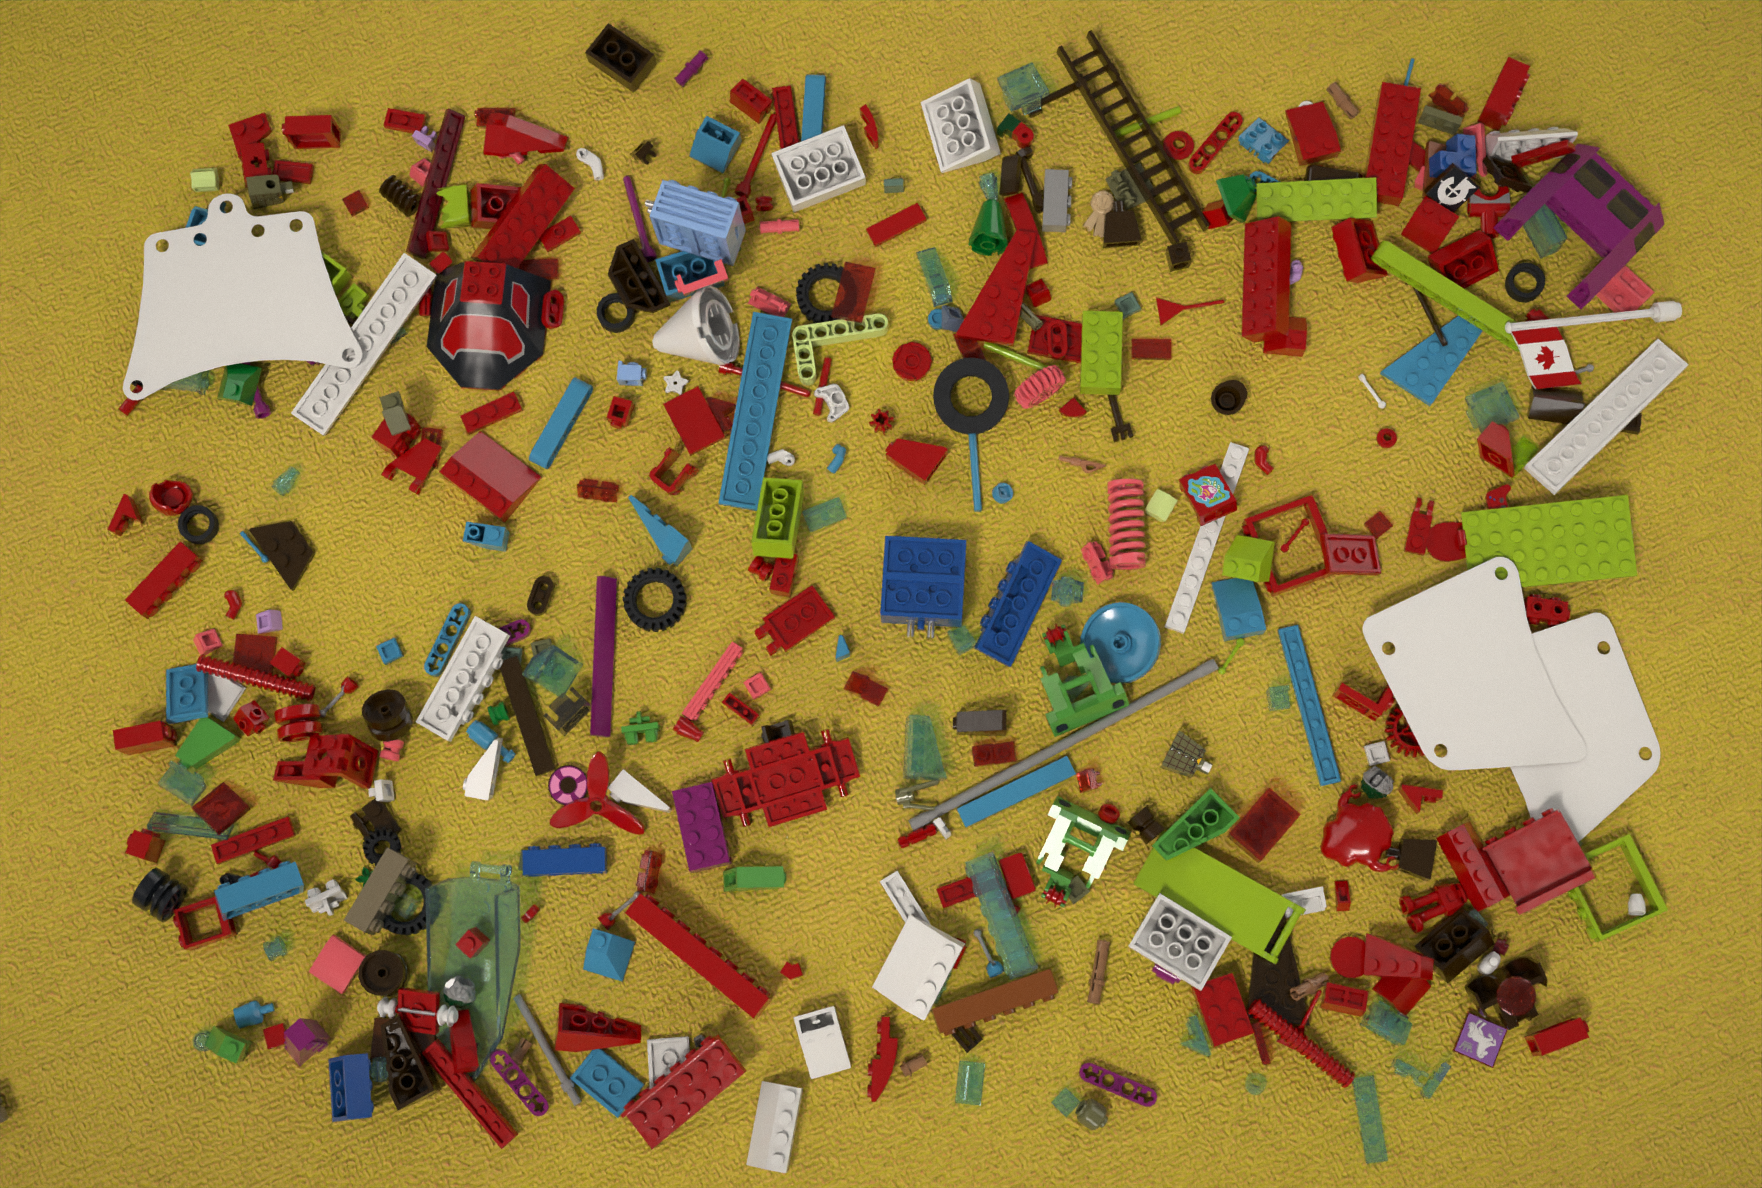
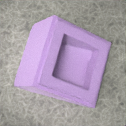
M267 610L256 614L258 634L283 629L281 611Z

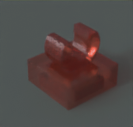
M1094 768L1076 773L1080 793L1089 792L1102 786V783H1097L1096 776L1100 775V772L1095 771Z

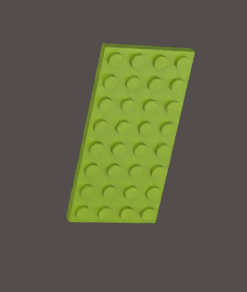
M1628 495L1461 512L1462 528L1465 530L1467 545H1465L1467 571L1495 557H1505L1515 564L1519 573L1521 588L1637 576ZM1498 567L1495 570V576L1499 580H1504L1507 578L1508 572L1504 567Z

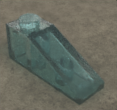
M935 247L916 252L933 306L936 307L953 302L950 285Z

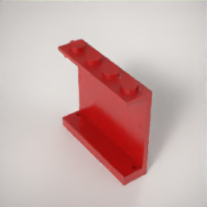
M1550 808L1541 813L1543 817L1537 820L1532 817L1522 822L1523 827L1516 830L1514 826L1504 831L1505 836L1499 839L1494 836L1486 840V845L1482 848L1483 851L1486 850L1508 889L1516 904L1515 909L1519 915L1596 877L1593 868L1560 809L1554 811L1553 808Z

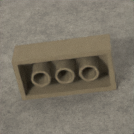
M387 847L344 918V921L371 935H375L376 932L379 933L384 926L383 920L386 915H390L395 907L394 902L396 898L404 893L406 889L405 883L408 878L411 879L417 870V863Z

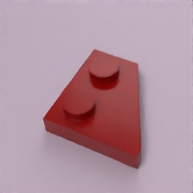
M265 112L228 125L240 160V144L260 143L262 139L272 133Z

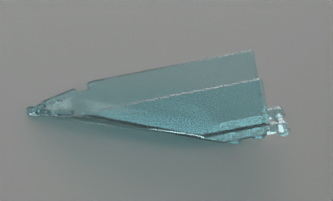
M479 861L471 862L470 877L448 878L425 889L428 991L440 992V1007L446 1005L449 1009V1003L445 1002L443 996V988L446 982L460 975L464 979H470L475 985L476 999L466 1007L456 1008V1010L469 1009L479 1066L475 1072L467 1073L474 1082L488 1063L491 1052L496 1049L503 1039L521 948L520 886L510 881L512 867L508 864H503L502 866L481 864ZM480 872L500 874V879L480 877ZM477 927L491 941L478 956L470 959L455 944L468 929ZM445 1022L443 1026L439 1025V1033L436 1036L452 1054L450 1031Z

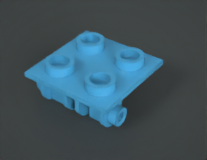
M1260 118L1239 135L1238 139L1241 146L1249 150L1250 153L1255 150L1253 155L1256 156L1259 153L1257 158L1267 164L1289 142L1287 138Z

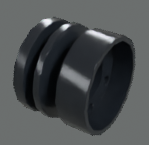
M156 867L142 879L136 888L132 904L143 911L150 910L151 916L157 917L161 922H166L174 915V910L181 906L186 897L188 886L179 883L175 878L170 880V875Z

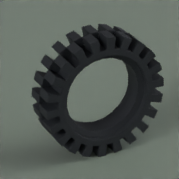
M824 263V266L817 264L815 265L816 268L812 269L810 267L807 274L805 272L802 274V279H799L798 287H796V298L801 313L806 316L807 320H813L815 324L849 318V313H853L854 306L856 307L857 288L853 277L851 278L848 271L845 272L841 266L838 268L836 264L832 263V266H828V263ZM833 279L843 286L845 297L837 308L823 311L812 305L809 300V291L817 281Z
M647 568L648 571L645 572L641 570L639 575L636 576L635 574L632 576V581H628L627 588L624 589V609L631 621L639 628H644L646 631L653 630V632H658V630L665 631L667 627H673L676 621L679 622L680 616L684 615V608L687 605L685 590L680 580L668 570L663 571L661 568H656V570ZM654 582L663 583L668 586L673 594L671 608L660 617H648L642 614L637 607L639 591L645 585Z
M416 872L411 879L408 878L405 884L415 885L423 895L424 905L422 911L415 919L408 922L397 921L391 914H387L383 920V928L399 935L417 934L420 930H425L426 926L433 922L432 918L436 917V908H439V903H437L439 897L435 892V886L431 884L432 882Z

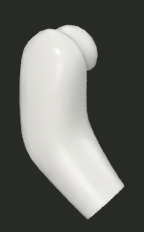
M579 148L576 156L578 160L591 167L594 180L604 179L600 158L587 149Z

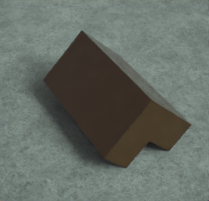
M1531 386L1527 416L1528 419L1569 424L1583 410L1584 400L1582 392L1556 388L1535 389Z

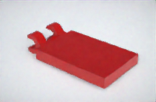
M811 585L763 618L765 624L754 632L759 640L767 634L771 636L774 642L766 646V651L772 656L781 648L787 652L833 621L835 616L813 585Z

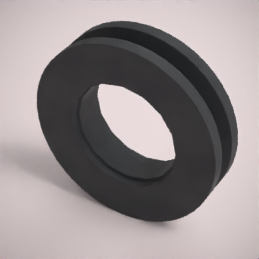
M963 358L951 363L940 373L934 386L933 399L938 416L949 428L962 434H980L996 426L1005 415L1009 402V390L1003 374L993 364L979 358ZM967 376L983 379L989 385L992 393L989 407L977 416H965L959 413L951 402V391L954 385L960 379Z

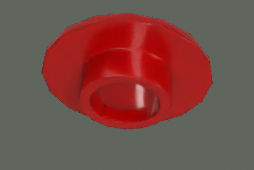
M1174 131L1165 137L1163 148L1170 158L1182 160L1192 154L1194 142L1188 133ZM1181 141L1184 143V147L1177 149L1173 143Z

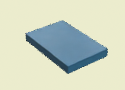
M196 664L167 669V723L173 724L208 717V672L206 674L203 671L197 672Z
M602 1049L592 1050L570 1077L573 1082L617 1118L625 1111L623 1107L632 1101L645 1085Z

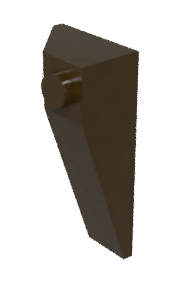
M400 1015L380 1025L383 1050L386 1055L387 1064L385 1066L389 1079L388 1089L397 1110L418 1103L441 1091L442 1089L431 1067L422 1055L421 1050Z

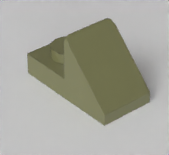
M397 391L379 397L383 408L382 414L391 435L394 436L411 430L400 392Z

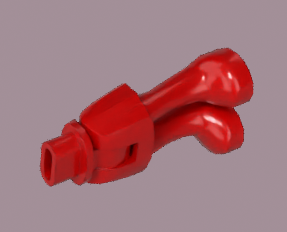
M1446 883L1434 886L1433 892L1419 898L1412 899L1408 895L1399 897V904L1402 913L1408 915L1428 904L1437 903V906L1406 918L1411 930L1417 934L1423 930L1426 921L1442 914L1445 916L1454 914L1469 898L1461 884Z

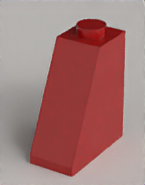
M899 438L894 443L891 442L885 450L888 461L923 485L927 484L948 455L946 447Z

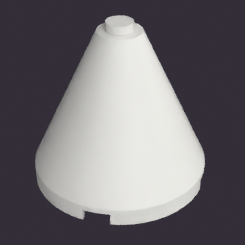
M713 286L697 290L654 334L652 340L654 348L659 352L717 365H725L734 361L739 352L740 337L737 323L732 324L729 313L733 312L730 303L723 293Z

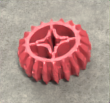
M1052 365L1032 374L1015 390L1014 396L1017 402L1023 408L1028 409L1047 400L1065 384L1066 378L1064 373L1058 366Z

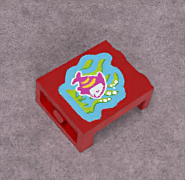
M1216 464L1204 466L1199 471L1186 474L1179 479L1180 490L1185 493L1197 514V521L1200 526L1237 511V500Z

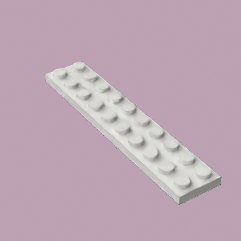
M404 253L351 327L363 353L360 363L351 369L325 364L291 414L325 436L435 281L437 275ZM349 348L345 349L342 353V358L347 362L352 361L355 358V351Z
M1657 339L1530 460L1524 469L1555 495L1679 376L1689 364Z

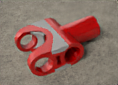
M1498 186V192L1494 196H1485L1478 189L1467 200L1468 217H1480L1481 231L1491 239L1497 238L1499 233L1494 227L1498 223V217H1504L1510 211V194L1506 186Z

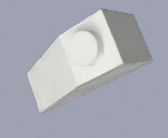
M497 738L492 742L468 777L465 778L463 783L464 796L483 800L493 798L503 738Z
M624 769L608 787L611 791L610 796L618 803L622 800L626 804L667 813L672 811L669 806Z

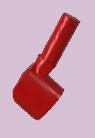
M257 851L253 854L272 869L278 868V865L282 863L275 855L269 859Z

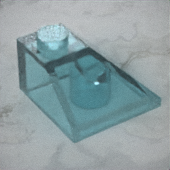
M552 644L532 657L522 675L563 699L583 664Z

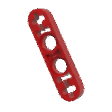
M1230 112L1193 154L1188 164L1191 173L1201 174L1238 132L1243 122V118L1239 113ZM1237 119V124L1234 123L1229 130L1227 127L1230 121ZM1218 132H1224L1227 135V138L1225 140H1219L1216 137V134ZM1206 146H1212L1215 149V152L1213 154H1207L1205 153L1204 148ZM1202 156L1204 159L1201 165L1194 167V162L1197 163Z

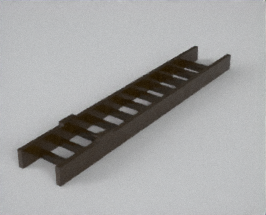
M1088 31L1086 38L1094 51L1074 61L1070 60L1063 46H1059L1056 52L1170 243L1172 245L1179 243V239L1173 230L1194 219L1197 220L1203 232L1206 231L1209 223L1093 31ZM1098 56L1103 67L1081 78L1075 67ZM1107 72L1113 83L1091 94L1087 81ZM1117 88L1123 99L1100 110L1094 99ZM1127 104L1133 115L1110 126L1104 115ZM1136 120L1142 132L1120 142L1114 131ZM1146 136L1152 147L1129 158L1124 147ZM1156 153L1161 163L1139 174L1134 164ZM1166 170L1171 179L1149 190L1144 181ZM1176 186L1181 195L1158 206L1154 197ZM1186 202L1191 212L1168 223L1164 213Z

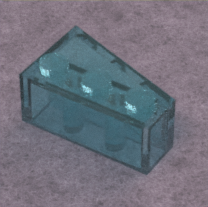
M908 715L906 717L903 779L944 781L947 779L930 716Z

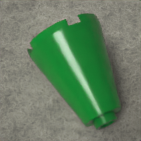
M989 199L982 203L968 244L972 246L971 250L977 254L992 256V253L998 252L999 255L1008 246L1002 206L994 199Z

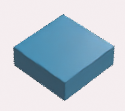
M395 638L376 646L385 665L404 657Z

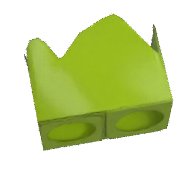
M467 185L437 188L441 190L437 194L449 201L442 209L443 215L441 220L444 223L441 225V228L470 227L471 205Z

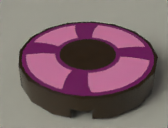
M565 765L556 769L551 774L548 782V790L551 797L561 805L585 798L588 793L586 774L580 768L573 765Z

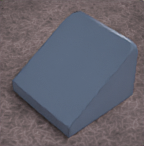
M943 305L942 328L957 332L964 320L959 308Z

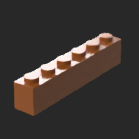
M1047 969L933 1008L931 1011L939 1034L944 1033L945 1036L956 1033V1028L964 1026V1029L977 1026L976 1021L983 1019L984 1023L996 1019V1014L1003 1012L1004 1016L1015 1013V1008L1023 1006L1026 1009L1035 1006L1034 1001L1042 999L1044 1003L1055 999L1054 995L1059 992L1051 969Z

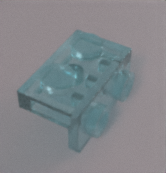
M170 761L168 763L170 768L159 780L158 785L188 805L193 806L207 788L203 781L204 778L196 772L192 774L187 771L188 768L181 762L175 763Z

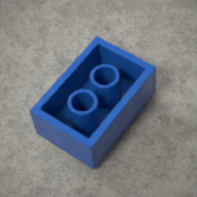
M368 1053L343 1055L328 1059L332 1122L372 1117L374 1105L371 1101L370 1093L372 1091V1081L369 1079L371 1062L368 1058Z

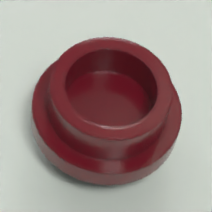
M1498 938L1492 952L1495 951L1500 956H1505L1510 946L1507 944L1508 939Z

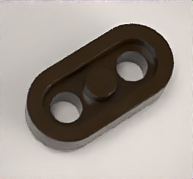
M540 576L535 580L527 601L528 610L535 616L543 615L547 611L554 592V583L547 576ZM544 584L548 585L547 590H542L541 587ZM537 603H541L540 609H535Z

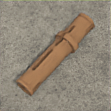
M1097 940L1092 976L1088 982L1090 984L1088 1003L1100 1005L1102 988L1105 986L1104 975L1110 942Z

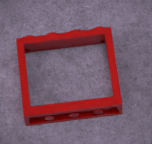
M1313 495L1245 518L1242 523L1243 526H1241L1244 536L1259 538L1253 525L1254 523L1304 506L1320 547V535L1328 534ZM1325 569L1277 585L1271 570L1269 582H1263L1267 592H1270L1271 597L1335 574H1326Z

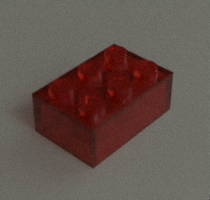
M1268 788L1227 837L1254 861L1259 863L1301 814L1271 788Z

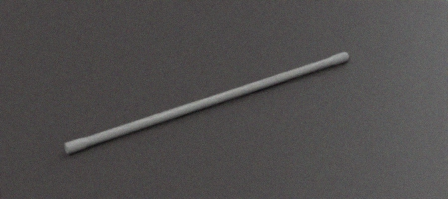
M1211 659L1197 666L1196 669L1130 703L1129 706L1107 715L936 806L934 811L929 810L909 819L908 821L913 831L1187 684L1218 670L1214 659Z

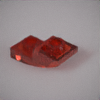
M955 334L952 335L962 358H979L986 361L981 347L976 340L957 338Z
M1014 741L972 746L974 767L1017 762Z

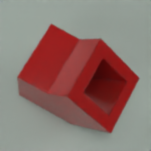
M786 962L780 971L781 974L790 980L803 976L799 963L791 965Z

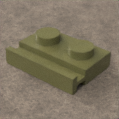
M1425 105L1418 123L1455 136L1463 118Z

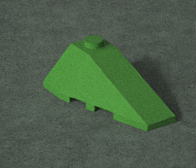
M1210 788L1152 847L1167 861L1225 833L1240 817Z

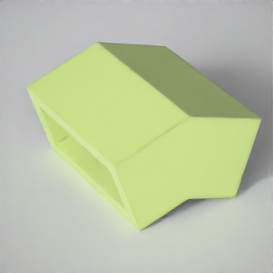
M217 168L193 169L190 172L192 189L195 192L219 191Z
M1157 489L1146 506L1145 511L1147 515L1154 517L1160 522H1165L1178 500Z

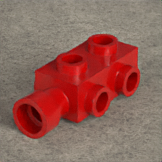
M1531 594L1524 599L1528 624L1539 625L1540 622H1545L1548 627H1553L1567 622L1570 618L1568 602L1562 601L1561 598L1551 597L1544 599L1541 595ZM1534 605L1539 606L1540 610L1537 611L1534 608ZM1558 608L1559 613H1556L1554 609Z

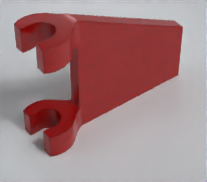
M424 438L403 455L389 463L381 475L392 481L396 469H400L416 478L409 486V490L419 495L424 481L443 447Z

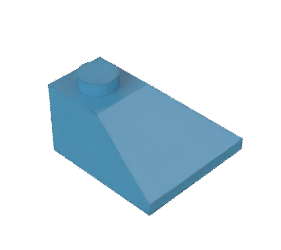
M593 928L586 948L583 970L623 982L635 942Z

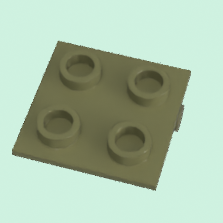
M1141 163L1134 165L1139 174L1144 172ZM1127 169L1120 172L1114 170L1111 172L1112 176L1105 179L1116 201H1124L1125 211L1146 202ZM1149 179L1144 181L1149 190L1153 188Z

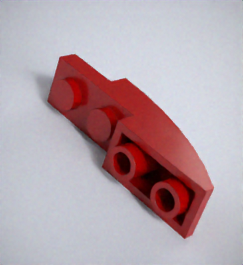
M881 1017V1021H877V1034H881V1042H877V1055H881V1059H872V1063H868V1076H872V1085L867 1087V1097L871 1098V1102H876L883 1093L896 1061L898 1038H890V1017Z

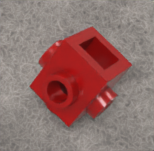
M254 700L241 706L233 720L247 736H250L254 733L260 734L263 732L270 717Z

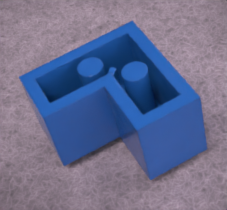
M1456 134L1446 141L1447 151H1439L1429 158L1430 177L1437 178L1452 163L1472 177L1476 174L1475 136Z

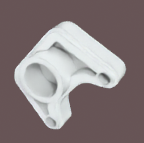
M832 384L817 388L814 391V395L824 399L829 407L828 422H834L849 410V404L839 385Z

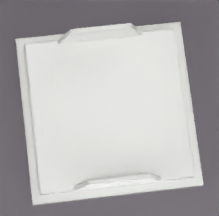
M208 674V713L224 722L246 688L232 679L228 680L227 677L223 679L221 676L216 677L215 674Z

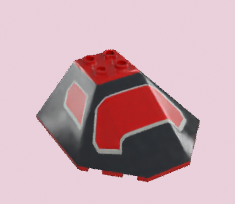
M464 261L444 269L440 274L436 273L437 278L434 282L427 348L461 388L500 391L513 378H517L528 369L529 365L534 361H538L543 356L546 327L542 323L543 297L545 293L551 290V280L503 263Z

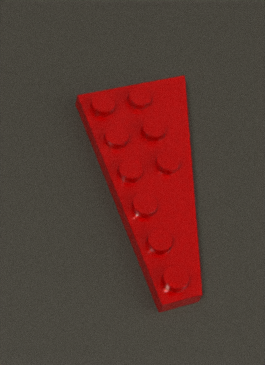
M1016 230L956 332L955 336L957 338L1014 347L1036 233Z

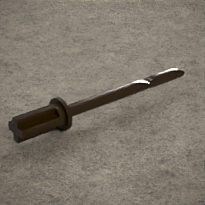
M1413 287L1441 345H1448L1422 292Z

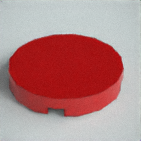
M908 342L899 346L894 352L892 359L893 369L896 374L903 380L911 382L924 378L930 371L932 364L927 348L916 342Z
M1348 936L1339 939L1333 945L1330 951V963L1337 974L1352 979L1364 974L1366 943L1363 940Z

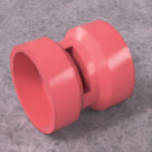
M401 740L383 741L384 748L381 750L379 757L399 762V752L403 748L404 742Z

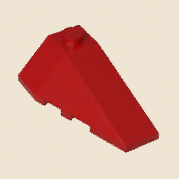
M491 113L486 124L483 153L484 155L507 157L509 153L521 152V155H528L527 152L538 151L541 154L564 152L568 137L511 115Z
M559 1003L555 1050L580 1052L641 1043V1025L621 1018L611 1019L605 1017V1013L600 1011L597 1014L587 1011L586 1007L582 1005Z

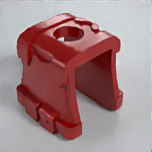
M669 447L664 452L665 457L660 464L650 471L649 477L668 494L676 496L682 492L680 489L688 479L695 477L699 470L691 463H688L672 485H667L660 478L680 456L678 452Z

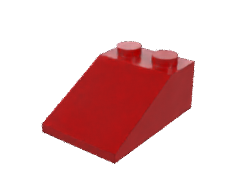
M1323 101L1285 110L1299 166L1338 157L1341 152L1338 137Z
M476 183L470 190L471 228L491 229L521 187Z

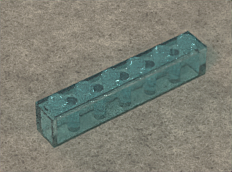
M990 852L965 862L966 874L971 878L974 885L973 892L981 903V913L988 921V931L995 939V948L1004 962L1003 969L1005 974L1009 975L1011 980L1038 969L1037 963L994 853Z

